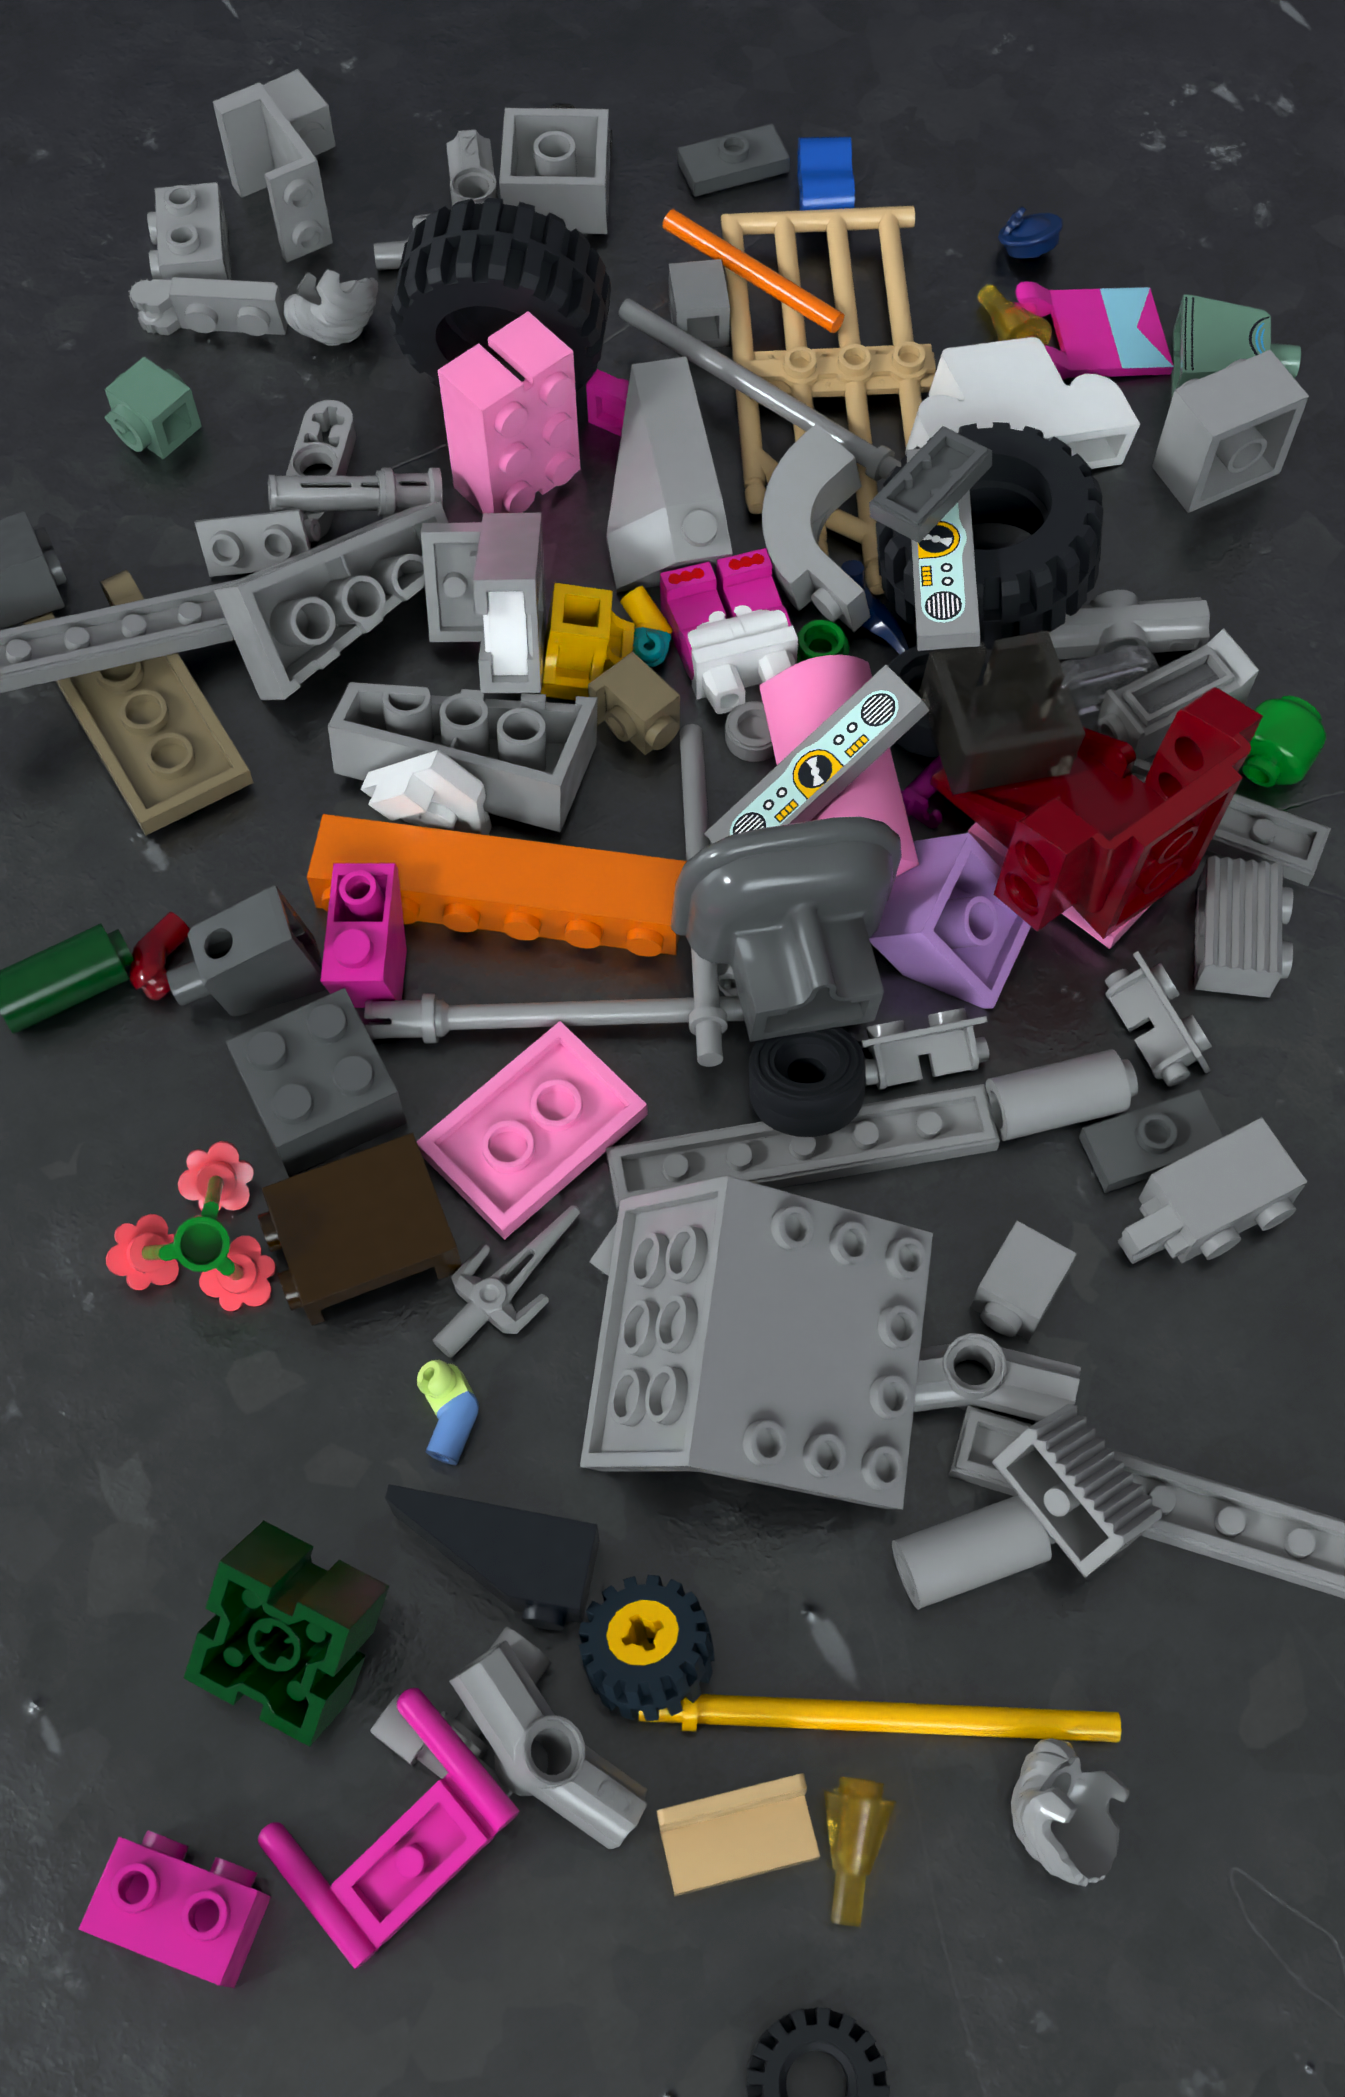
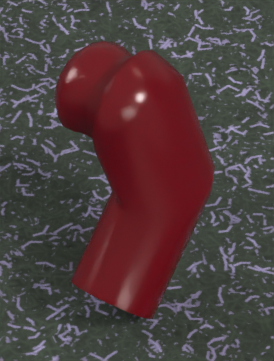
M169 912L133 947L132 956L134 961L130 966V981L136 990L142 988L146 996L151 1000H159L171 990L167 980V970L164 968L166 958L188 938L190 928L173 912Z

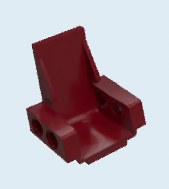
M1213 687L1177 712L1143 783L1131 773L1136 761V753L1130 744L1062 720L1039 703L933 775L930 784L1008 848L994 891V895L1036 931L1045 927L1047 923L1073 906L1104 939L1195 873L1243 778L1238 771L1251 751L1250 742L1263 716L1219 688Z

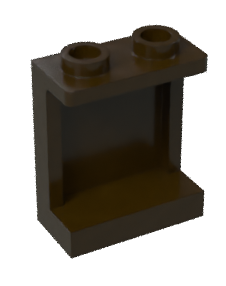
M413 1133L261 1188L269 1211L257 1215L270 1251L274 1252L283 1249L289 1266L288 1270L278 1273L284 1295L291 1311L301 1307L304 1308L312 1326L325 1321L321 1310L432 1267H434L439 1280L453 1275L462 1266L457 1245Z

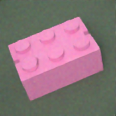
M529 311L488 337L489 347L525 378L523 382L479 343L438 369L454 488L482 515L483 513H523L534 502L535 492L539 491L544 495L554 487L567 483L580 470L573 350Z

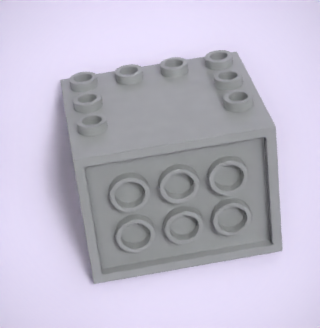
M731 1176L620 1199L580 1467L603 1472L699 1471L883 1509H903L933 1233Z

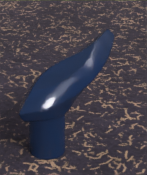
M858 560L844 562L841 569L865 591L871 617L862 626L885 639L899 654L909 649L906 639L893 615L865 586L863 563Z

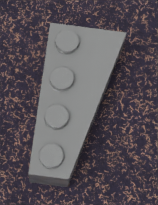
M440 501L410 507L214 590L260 700L287 699L301 687L300 684L318 669H324L341 655L339 652L363 633L371 631L398 604L409 600L425 587L421 528L422 523H448Z
M349 682L328 724L333 770L335 774L364 781L370 771L441 750L482 781L486 794L483 804L485 812L561 832L597 745L598 697L576 696L575 704L546 702V694L521 693V701L485 699V693L481 694L480 690L461 689V693L452 696L430 695L428 687Z

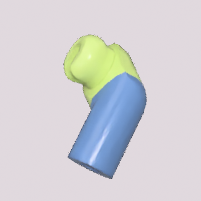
M431 1360L421 1367L417 1376L419 1390L425 1394L439 1419L427 1446L426 1453L441 1462L457 1465L477 1418L479 1402L463 1372L457 1366L447 1364L442 1360Z

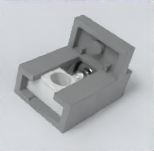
M542 512L483 513L482 522L422 523L421 543L430 642H481L478 660L481 694L541 693L547 624Z

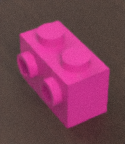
M148 1830L141 1845L118 1837L78 1930L219 1986L235 1988L271 1899V1896L252 1889L258 1873L215 1857L210 1871L183 1862L189 1846Z

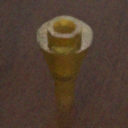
M986 285L980 290L978 301L991 315L999 341L1036 337L1042 341L1044 346H1048L1052 330L1047 320L1011 301H1007L994 285Z
M840 1776L838 1790L823 1789L832 1866L836 1870L831 1922L848 1926H861L866 1875L871 1874L897 1803L896 1800L883 1797L884 1783Z

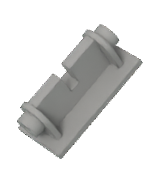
M301 509L203 519L194 522L210 577L258 572L310 550L312 542L319 541L321 536L318 520L316 518L309 519L306 514L301 512Z
M1139 951L1135 952L1133 955L1141 968L1129 974L1127 969H1120L1112 973L1105 980L1109 988L1105 995L1112 1002L1129 1032L1150 1020L1154 1025L1153 1029L1134 1039L1153 1070L1154 1077L1156 1079H1164L1167 1086H1174L1190 1075L1187 1066L1197 1060L1205 1073L1210 1072L1211 1069L1201 1053L1211 1048L1212 1045L1193 1014L1180 1020L1169 1002L1180 995L1161 963L1149 969Z
M959 1008L927 1015L930 1026L928 1028L906 1032L904 1020L866 1027L868 1039L858 1042L861 1048L867 1047L869 1059L865 1060V1086L875 1084L877 1089L880 1090L885 1089L887 1086L923 1079L918 1056L925 1054L929 1056L933 1077L966 1070H978L979 1063L989 1061V1048L984 1036L975 1038L973 1026L988 1022L987 1016L967 1020L965 1008Z

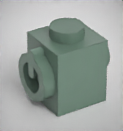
M146 357L141 358L105 388L111 411L104 417L118 437L137 452H142L145 448H148L162 459H165L202 427L191 388L185 384L176 372L171 369L163 370Z

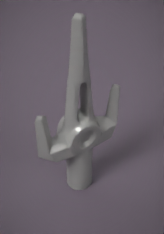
M575 1205L570 1206L523 1250L490 1277L482 1279L473 1276L490 1252V1247L486 1244H481L452 1275L451 1278L457 1294L467 1304L433 1339L434 1344L445 1355L452 1358L487 1321L502 1333L517 1334L549 1302L547 1295L540 1294L516 1313L511 1300L542 1258L580 1214L579 1208ZM533 1254V1258L510 1284L503 1282V1279L526 1257Z

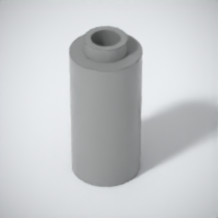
M1108 1049L988 1078L985 1088L998 1136L1002 1141H1007L1128 1111L1131 1097L1137 1095L1138 1082L1131 1062L1127 1058L1121 1059L1115 1050Z
M1016 1495L893 1540L892 1551L905 1590L913 1605L917 1609H921L1048 1562L1052 1557L1051 1544L1056 1542L1023 1500Z

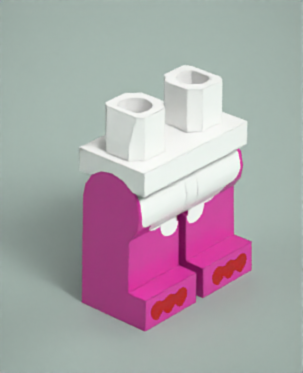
M766 548L717 559L716 576L710 561L660 573L661 612L672 628L671 636L685 670L692 680L695 697L697 700L707 697L717 714L731 712L736 706L745 704L746 687L762 684L785 669L797 664L798 637L794 627L791 626L786 608L780 600L772 577V563Z

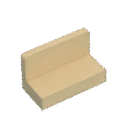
M804 1773L657 1810V1821L674 1896L819 1859L820 1853L805 1799L807 1785Z

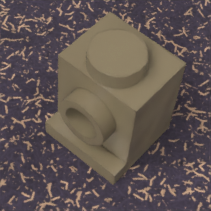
M633 651L588 684L589 697H598L597 725L606 720L608 727L618 739L623 742L629 740L644 755L653 749L660 750L666 747L680 729V695Z

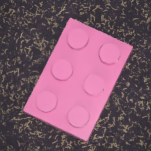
M559 1021L416 1142L422 1157L505 1240L604 1154L606 1148L612 1147L648 1115V1106L576 1035Z

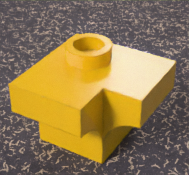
M554 583L546 624L540 694H546V697L574 701L576 696L589 697L588 684L633 651L635 623L623 620L612 611L613 591Z

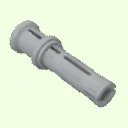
M382 467L381 470H376L375 476L268 475L270 512L301 509V511H377L378 516L387 518L410 507L438 501L441 502L443 507L442 478L438 467H429L427 473H394L391 467Z

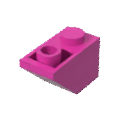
M333 863L320 981L330 994L345 988L355 1008H365L366 1000H402L407 947L399 874L396 864Z

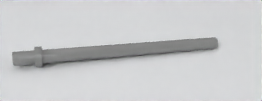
M628 298L622 303L618 313L620 319L679 355L687 356L689 361L807 432L818 423L855 456L856 462L866 468V475L873 480L879 481L882 478L886 480L896 466L901 467V462L894 458V451L885 445H881L878 448L634 300Z
M695 724L685 725L679 731L686 861L690 860L704 847L710 845V840L704 834L709 829L703 730ZM691 948L694 1010L689 1014V1030L692 1034L696 1035L697 1062L702 1066L712 1067L723 1062L722 1034L728 1027L727 1013L720 1008L717 963H711L699 957Z

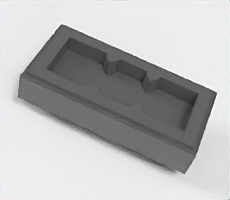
M773 124L677 148V163L694 197L790 172V156Z
M942 426L869 502L870 518L920 543L992 466V450Z
M1200 1089L1084 1127L1079 1135V1139L1105 1193L1148 1179L1152 1173L1224 1137Z

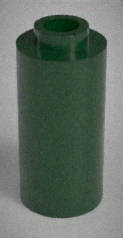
M100 923L1 969L0 1013L11 1032L15 1034L129 980L130 978L125 967L131 965L134 958L119 929L107 934Z

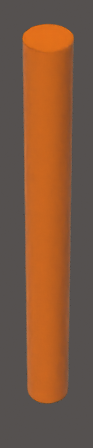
M675 209L670 210L665 216L663 229L711 259H722L724 267L832 334L841 327L844 320L842 312Z

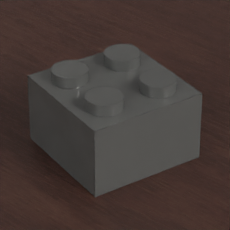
M345 988L225 1041L289 1178L407 1123L398 1091Z

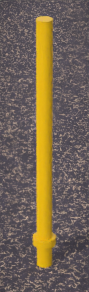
M701 1694L694 1703L685 1697L680 1701L683 1709L682 1712L671 1717L667 1708L659 1710V1720L646 1721L643 1711H639L638 1720L640 1722L682 1723V1731L694 1732L697 1730V1724L1027 1739L1054 1738L1057 1740L1118 1743L1121 1739V1718L1119 1712Z

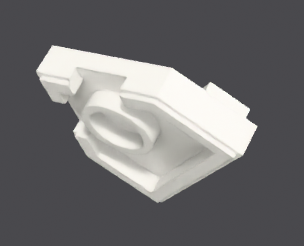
M441 750L370 771L360 789L371 797L368 805L390 821L402 819L407 823L420 827L489 835L492 828L490 816L483 808L486 799L484 784Z

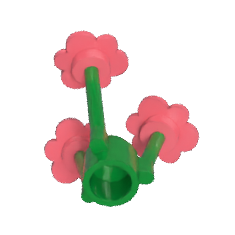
M228 1141L214 1143L208 1152L201 1149L193 1150L187 1156L186 1164L189 1169L180 1175L178 1190L188 1200H199L198 1205L202 1211L201 1215L187 1218L179 1225L175 1234H168L166 1221L156 1214L142 1216L136 1225L130 1223L121 1224L115 1230L114 1237L117 1245L111 1247L107 1252L106 1265L114 1275L126 1276L127 1284L131 1289L143 1290L151 1282L160 1286L172 1283L179 1272L177 1258L184 1267L195 1272H202L199 1278L201 1290L207 1296L219 1297L220 1305L224 1310L235 1312L244 1303L251 1307L262 1306L271 1297L272 1287L268 1278L275 1274V1261L270 1256L262 1255L260 1243L251 1236L237 1237L230 1244L226 1228L217 1219L218 1211L221 1207L234 1211L243 1208L248 1203L250 1190L246 1183L252 1180L254 1168L248 1161L239 1160L238 1149Z

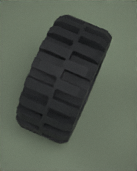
M487 198L484 203L475 204L473 199L456 202L452 206V210L444 206L434 211L426 219L418 223L409 234L408 242L404 245L390 312V322L394 330V337L403 355L407 354L410 364L418 373L426 372L430 382L439 388L438 369L478 343L523 382L525 378L489 347L488 337L529 311L573 350L575 388L578 391L597 370L598 361L601 359L610 305V278L605 271L606 266L596 249H590V243L587 238L576 228L572 231L567 229L562 218L551 212L547 216L535 212V206L519 202L518 206L504 204L503 199Z
M993 422V428L977 429L976 423L960 426L958 434L992 450V466L970 489L972 525L1002 523L1018 527L1031 534L1027 539L1008 547L987 550L974 549L980 644H984V650L1001 649L1002 643L1015 641L1016 645L1019 646L1035 640L1036 633L1041 630L1046 634L1065 623L1066 614L1069 616L1074 615L1087 601V593L1094 588L1099 574L1104 510L1102 508V492L1099 482L1092 476V469L1078 454L1071 456L1072 448L1055 436L1049 441L1043 438L1044 433L1039 429L1025 426L1023 431L1011 429L1010 423ZM907 455L901 460V467L896 466L890 472L883 483V488L907 464ZM876 521L879 575L882 579V589L887 600L895 605L896 612L907 623L914 625L916 623L911 539Z

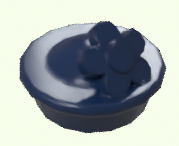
M1021 206L1012 214L1006 225L1000 230L998 240L1005 246L1007 253L1011 257L1037 258L1058 245L1063 220L1058 215L1051 213H1037L1023 217L1022 215L1026 208Z

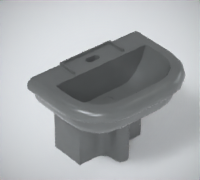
M859 816L835 817L754 829L730 835L704 847L684 864L675 883L671 928L676 934L686 935L690 947L699 957L711 963L729 964L732 967L750 1042L875 1021L884 990L869 938L879 927L902 858L900 837L882 821Z

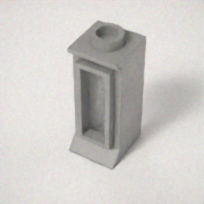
M1223 628L1205 646L1114 692L1112 689L1107 690L1096 722L1098 732L1130 744L1136 753V758L1145 760L1157 753L1177 712L1213 687L1219 688L1245 704L1259 669Z

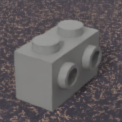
M218 182L155 188L156 211L147 213L151 241L153 245H157V250L149 251L152 278L172 280V277L231 280L228 222Z

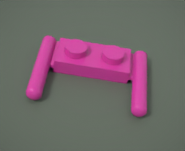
M419 1688L405 1690L397 1700V1710L447 1770L448 1774L438 1780L331 1886L282 1823L272 1822L266 1825L258 1836L259 1846L355 1970L369 1960L378 1951L379 1947L400 1930L520 1812Z

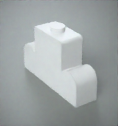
M1036 337L944 349L929 391V397L920 403L906 450L914 449L916 446L922 448L942 426L959 433L960 426L976 423L977 429L993 428V422L1010 423L1011 429L1023 431L1025 426L1039 429L1044 433L1043 438L1049 441L1055 436L1072 448L1071 456L1075 454L1080 455L1091 469L1123 464L1140 423L1123 392L1115 382L1098 374H1083L1077 376L1070 386L1066 385L1042 341Z

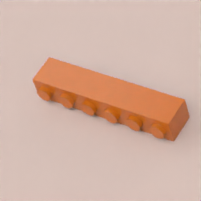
M323 814L307 873V880L316 908H322L328 912L333 863H395L399 874L405 925L413 924L416 921L443 924L449 929L467 933L481 929L503 932L518 940L528 941L541 937L564 940L579 948L590 949L601 945L624 948L639 956L652 957L660 953L677 954L680 935L676 934L671 928V915L675 883L687 861Z

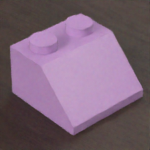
M970 833L914 841L919 865L896 877L879 927L869 938L870 943L903 976L983 1009L994 1008L1031 926L994 895L1002 868Z

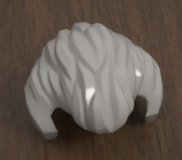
M327 269L321 277L316 291V277L307 272L297 288L298 295L292 294L286 299L284 303V317L295 331L325 345L332 346L351 342L359 337L363 327L367 325L369 318L373 314L378 294V281L373 277L339 283L340 275L335 271Z
M1054 1738L1043 1739L1034 1746L1033 1752L1026 1755L1021 1767L1020 1777L1013 1790L1011 1813L1014 1830L1031 1857L1039 1861L1051 1875L1058 1876L1069 1883L1085 1887L1088 1883H1097L1105 1878L1111 1870L1113 1860L1117 1858L1120 1828L1109 1813L1110 1799L1114 1798L1125 1802L1129 1796V1788L1111 1770L1081 1772L1080 1759L1070 1742Z

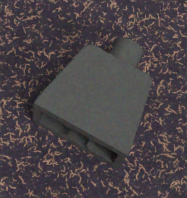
M276 885L266 888L192 926L188 932V938L195 960L168 970L166 973L170 989L179 1005L183 1006L212 994L231 1016H242L326 990L320 981L322 960L315 938Z

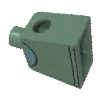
M1184 294L1172 333V362L1174 368L1172 370L1171 400L1174 390L1188 380L1201 379L1227 368L1236 360L1249 359L1268 350L1274 353L1295 379L1300 366L1301 346L1271 343V315L1265 310Z

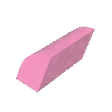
M849 655L819 656L799 662L759 685L777 765L872 678L869 662ZM888 748L810 821L859 816L884 822L899 835L901 840L902 858L896 874L897 877L918 866L919 862L891 750Z

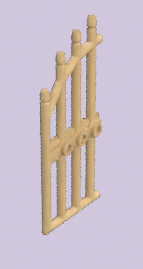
M914 205L721 215L722 239L744 253L743 235L775 234L778 274L801 287L795 233L827 232L835 309L844 314L843 323L838 329L840 348H808L804 316L781 302L786 350L754 352L748 282L725 267L730 303L733 361L814 409V397H845L849 431L872 444L867 395H899L905 446L907 447L914 421L922 402L921 393L930 391L936 372L932 345L914 342L899 228H914ZM879 229L893 345L865 347L860 343L848 231ZM736 389L744 487L746 488L744 491L745 502L750 513L761 514L766 492L765 485L769 483L778 462L763 450L759 403ZM793 424L796 442L806 431ZM857 463L862 486L856 491L858 517L837 508L824 524L818 546L829 556L826 528L862 544L867 587L873 595H880L884 591L882 589V579L879 575L876 520L870 518L869 502L878 494L877 481L868 477L865 473L866 468Z

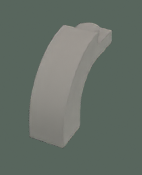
M816 423L788 449L773 471L763 501V535L776 578L782 591L793 606L800 611L812 600L817 609L828 620L834 622L839 618L854 632L871 617L865 591L820 549L818 543L822 528L827 519L862 486L855 456Z

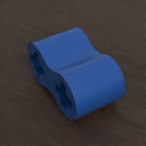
M799 137L797 175L800 210L854 208L855 183L852 170L851 137Z

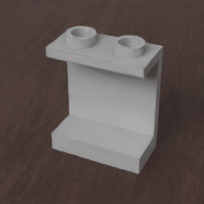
M259 82L212 101L232 186L241 198L266 187L268 188L280 248L285 261L288 263L332 244L333 240L318 160L263 85Z

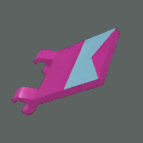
M1026 281L1017 285L1015 293L1019 302H1013L1010 307L1012 317L1017 323H1029L1051 314L1060 350L1051 346H1045L1062 380L1076 378L1083 374H1098L1105 377L1171 375L1174 366L1150 287L1048 290L1034 282Z

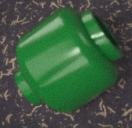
M1283 696L1282 698L1265 700L1254 710L1261 714L1263 718L1250 742L1251 751L1243 763L1242 770L1251 781L1260 786L1272 787L1275 784H1296L1306 776L1324 747L1327 736L1321 723V715L1314 706L1298 697Z

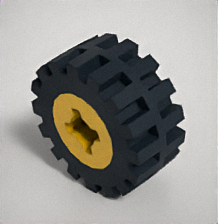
M647 1575L646 1584L641 1585L637 1584L635 1576L623 1579L625 1589L617 1592L611 1585L602 1591L604 1603L600 1605L592 1601L586 1610L589 1622H581L579 1637L581 1644H579L585 1672L595 1695L599 1694L602 1704L611 1711L618 1705L622 1717L634 1720L637 1711H643L646 1721L659 1720V1710L665 1708L668 1709L672 1717L683 1711L680 1702L686 1697L694 1703L701 1696L699 1682L708 1684L713 1673L711 1661H715L714 1647L704 1609H701L699 1600L692 1591L685 1595L682 1584L673 1579L669 1581L666 1587L662 1585L661 1578L658 1575ZM647 1637L654 1638V1644L649 1643Z

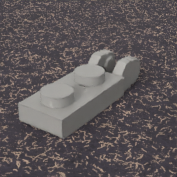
M172 277V280L152 279V281H149L148 279H140L129 290L131 303L139 311L138 320L143 330H146L147 333L151 332L153 335L155 333L171 335L179 328L192 329L200 333L226 331L242 332L253 336L264 334L286 335L288 323L284 317L282 297L275 282Z

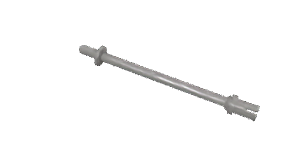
M423 993L422 1000H366L364 1019L390 1018L392 1020L372 1021L365 1025L372 1041L387 1038L423 1037L426 1044L438 1043L439 1037H444L450 1030L553 1027L559 1021L565 1026L689 1023V1014L694 1010V997L448 1005L443 999H438L436 993ZM719 996L720 1008L727 1013V1021H745L739 996Z

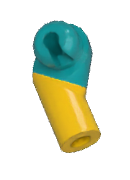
M639 586L626 594L620 603L635 623L633 652L649 667H655L660 665L667 656L672 628L645 587Z

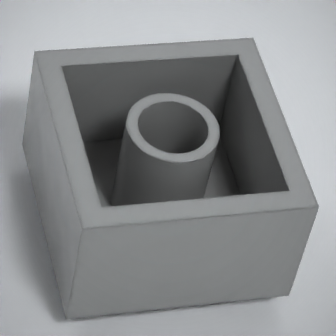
M505 108L499 179L500 197L503 199V203L518 206L519 202L535 206V212L545 216L551 212L562 218L566 228L570 231L576 228L582 234H607L610 179L609 109Z
M1271 350L1249 359L1236 360L1227 368L1201 379L1188 380L1174 390L1152 468L1187 513L1280 474L1309 395Z

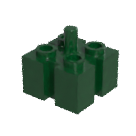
M263 1521L219 1561L205 1609L216 1615L197 1632L184 1679L233 1706L243 1695L263 1704L259 1720L310 1747L351 1699L366 1656L357 1650L375 1630L389 1585L341 1560H338L328 1571L312 1563L311 1553L314 1546Z

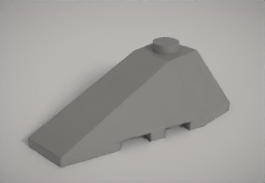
M687 356L637 363L631 366L606 534L616 593L633 590L639 586H644L645 588L660 586V573L709 561L716 576L717 559L730 557L733 554L723 499Z

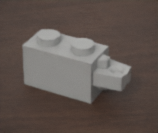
M1261 1117L1152 1173L1139 1197L1142 1203L1140 1211L1144 1218L1125 1228L1118 1243L1132 1264L1163 1249L1167 1250L1172 1259L1178 1257L1181 1263L1201 1253L1204 1254L1207 1260H1211L1239 1243L1241 1240L1239 1233L1258 1224L1262 1231H1265L1289 1218L1296 1211L1293 1202L1307 1184V1180Z

